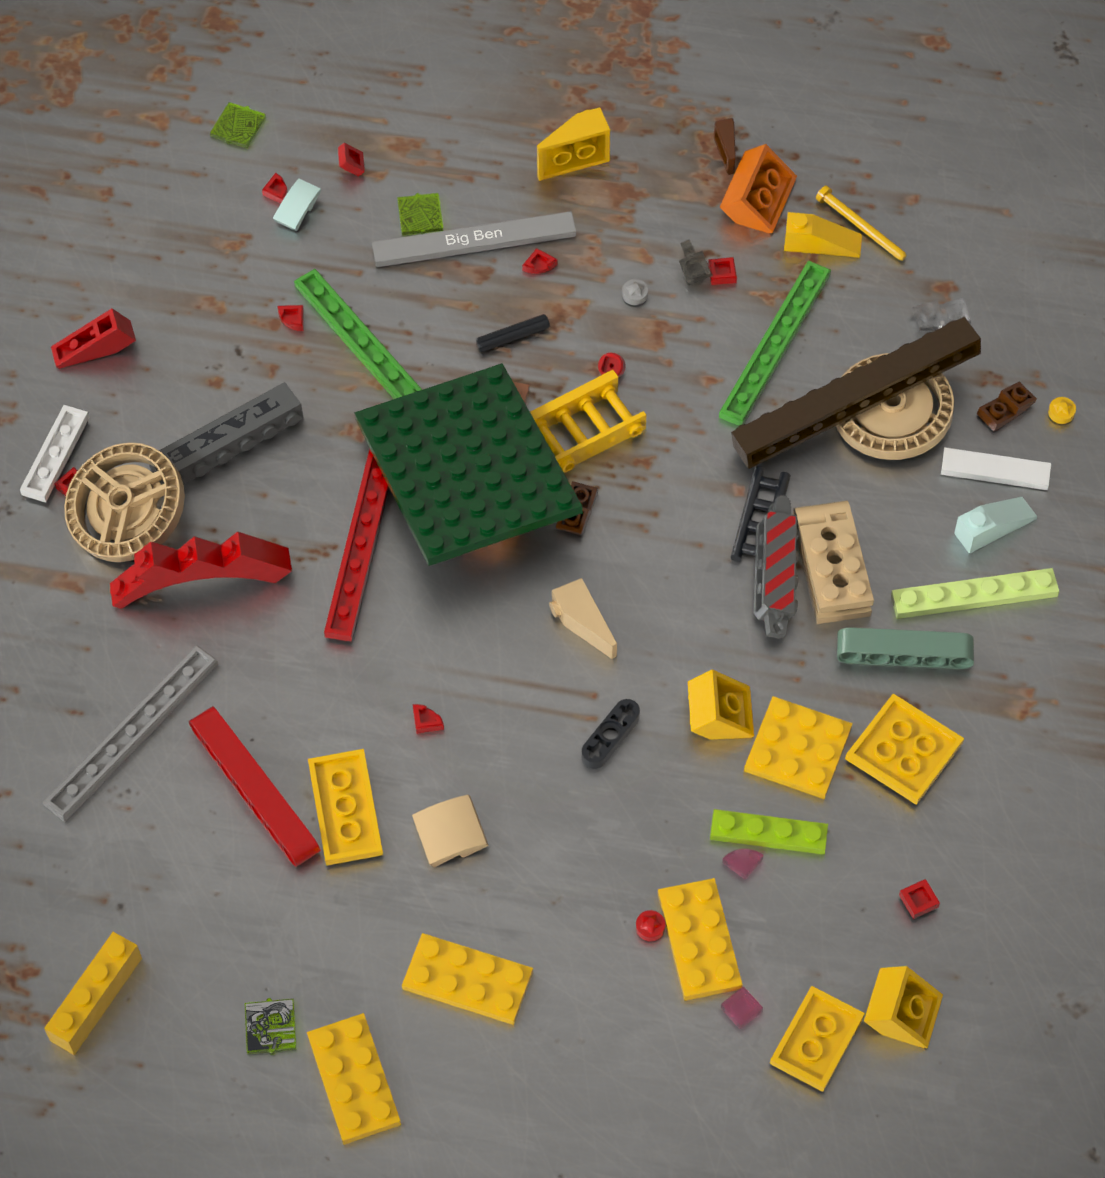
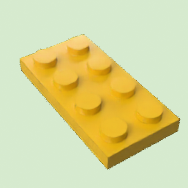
M364 749L309 758L308 764L326 866L382 856L383 850Z
M715 878L658 889V897L684 1001L741 990L743 984Z
M422 933L403 980L402 990L514 1025L533 975V968Z
M364 1013L308 1031V1039L343 1145L400 1126L401 1121Z

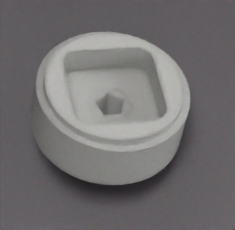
M629 280L623 285L622 297L630 305L643 304L648 298V287L641 280Z

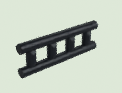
M754 467L731 553L732 560L740 561L742 554L755 556L756 545L746 543L748 531L756 532V526L760 523L752 521L754 508L768 511L770 505L774 504L778 496H786L791 477L788 472H781L779 479L763 476L765 471L763 467ZM760 486L776 490L773 501L757 498Z

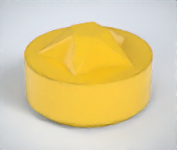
M1057 397L1050 403L1049 417L1058 424H1067L1073 420L1076 406L1069 398Z

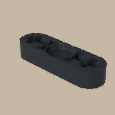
M623 699L619 701L582 747L581 756L585 766L592 769L602 767L636 726L640 719V707L634 700ZM632 710V716L627 715L621 724L622 711ZM608 728H614L618 731L619 735L615 739H607L604 737L603 732ZM600 742L602 746L599 750V757L593 756V758H590L589 751L594 753L599 748Z

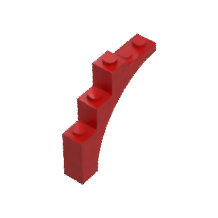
M236 532L221 545L195 536L179 549L151 541L134 554L135 564L110 582V593L113 607L122 609L136 599L153 591L194 580L246 578L275 584L292 572L289 548L241 532Z

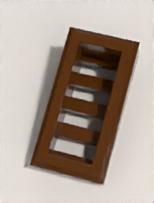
M728 118L715 121L713 138L728 175L734 173L736 159L734 119Z

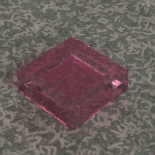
M744 986L721 1004V1009L739 1029L763 1012V1007Z

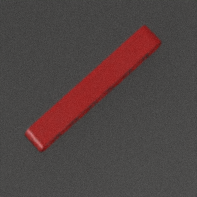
M212 706L191 719L189 725L196 737L295 867H298L319 853L321 850L315 838L217 709Z

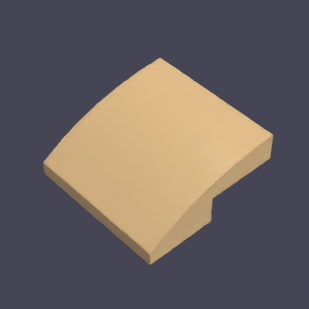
M470 795L440 802L412 815L429 864L433 867L458 855L465 858L489 846Z

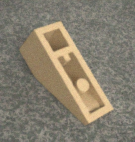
M581 578L553 589L552 601L549 602V606L554 617L559 616L566 628L611 659L616 658L617 642L583 579Z

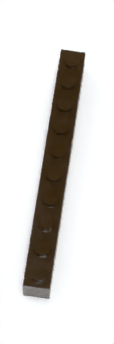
M965 316L958 320L950 321L944 327L934 332H928L921 338L911 343H906L899 349L887 355H882L865 366L857 367L853 372L841 378H835L825 386L813 389L806 395L794 401H789L772 412L764 413L758 419L748 424L740 425L731 432L733 447L747 468L750 469L980 355L981 338Z

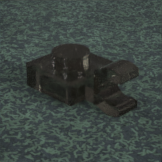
M690 239L680 243L686 258L679 260L688 285L690 286L713 276L703 251L696 253Z

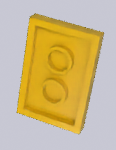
M811 986L771 1057L770 1064L824 1092L860 1026L865 1013Z

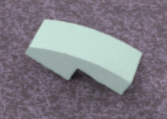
M298 179L280 204L273 217L274 221L297 231L307 211L310 212L321 189Z

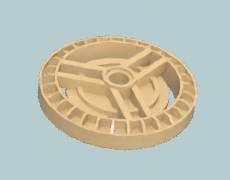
M889 353L874 355L859 361L850 367L842 377L853 372L857 367L865 366L875 361L878 357ZM941 373L837 425L836 428L849 445L865 455L886 460H902L915 457L936 446L948 432L954 410V397L951 386L946 377ZM928 387L935 394L939 403L937 415L932 413L933 398Z
M129 442L107 447L88 459L76 472L69 485L64 505L68 530L74 540L96 558L111 562L132 561L135 559L134 554L152 541L162 545L176 528L183 511L185 499L181 475L175 465L162 452L151 446ZM130 462H141L156 467L159 471L152 473L147 468L139 465H118ZM165 495L164 503L160 510L157 508V503ZM86 500L89 522L94 530L101 535L100 540L93 538L87 529L84 515Z

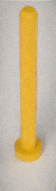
M825 185L819 190L816 195L818 202L821 204L826 202L898 260L903 261L906 258L905 251L832 195L830 187Z

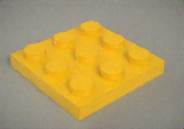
M892 694L847 752L845 759L917 805L961 747L964 738L897 695Z
M772 696L744 766V772L825 800L853 723Z

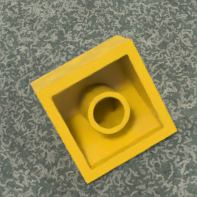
M713 669L688 681L691 732L710 740L754 737L750 686Z
M908 966L880 968L864 1022L883 1036L921 1048H928L943 994Z

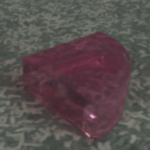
M738 849L728 853L723 858L722 863L746 879L763 860V854L751 849Z

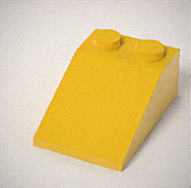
M600 107L575 114L537 145L538 180L541 181L609 162L610 128Z

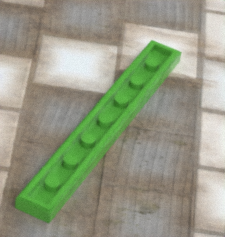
M807 261L722 406L719 418L738 426L745 424L828 281L831 269Z
M316 269L311 270L294 281L295 287L393 399L422 390Z

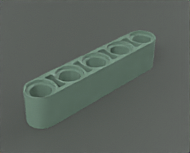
M843 628L837 633V659L847 664L967 669L974 665V639L970 634L957 632Z

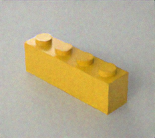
M115 932L111 933L45 1026V1032L52 1043L73 1055L77 1053L142 960L138 945Z

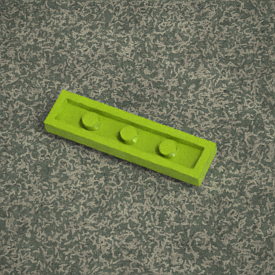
M714 809L710 840L825 855L828 824Z

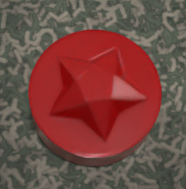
M606 353L598 362V369L601 375L614 370L619 378L623 375L626 368L623 357L616 353Z
M647 910L638 916L636 932L640 938L645 941H656L663 936L665 920L659 912Z

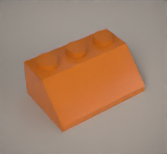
M767 144L747 150L740 160L720 208L736 224L769 234L773 233L797 175Z

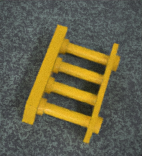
M614 370L530 411L563 472L572 470L577 464L630 437L640 435L646 429V413L642 411L632 416L616 394L618 392V376ZM607 399L623 422L610 428L593 404ZM581 410L585 411L601 433L587 439L571 415ZM562 422L578 445L565 451L548 427Z

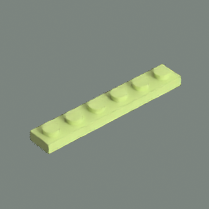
M1049 568L892 590L891 598L896 618L901 619L1058 597L1059 588L1054 570Z

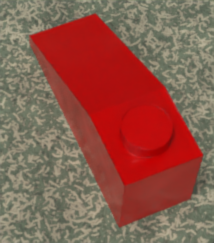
M111 308L52 345L51 349L55 365L61 369L116 354L135 342L136 338L131 320Z

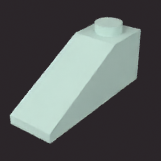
M1023 497L980 505L958 517L954 534L970 554L1036 520L1037 515Z

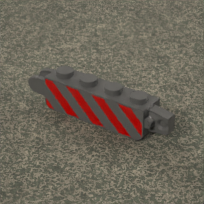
M780 495L775 499L774 504L772 503L768 509L769 512L756 526L754 615L758 620L765 622L766 636L782 639L786 635L788 620L796 614L798 608L795 590L797 589L799 579L798 575L795 574L796 565L799 560L796 542L800 532L797 526V516L791 515V500L784 495Z

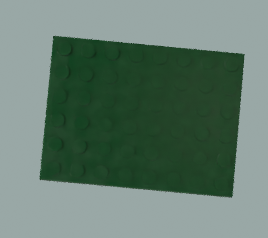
M503 363L354 412L355 420L428 566L583 513L578 497Z

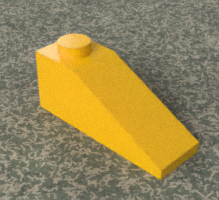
M788 212L784 251L860 258L862 234L814 214Z

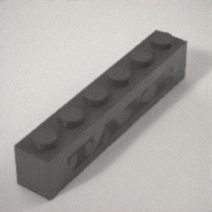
M284 382L159 451L175 465L181 475L183 485H185L190 480L205 475L210 469L227 463L232 457L241 452L249 451L261 441L274 437L281 430L296 425L303 419L302 405ZM149 465L152 473L159 471L156 467Z

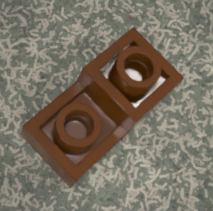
M1019 381L1001 390L998 398L979 407L977 415L993 431H996L1026 411L1036 402L1037 398Z
M572 481L571 487L582 505L583 513L558 521L556 529L582 535L592 512L598 488Z

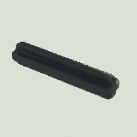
M542 314L477 337L476 345L480 352H484L548 329L550 322L546 314Z

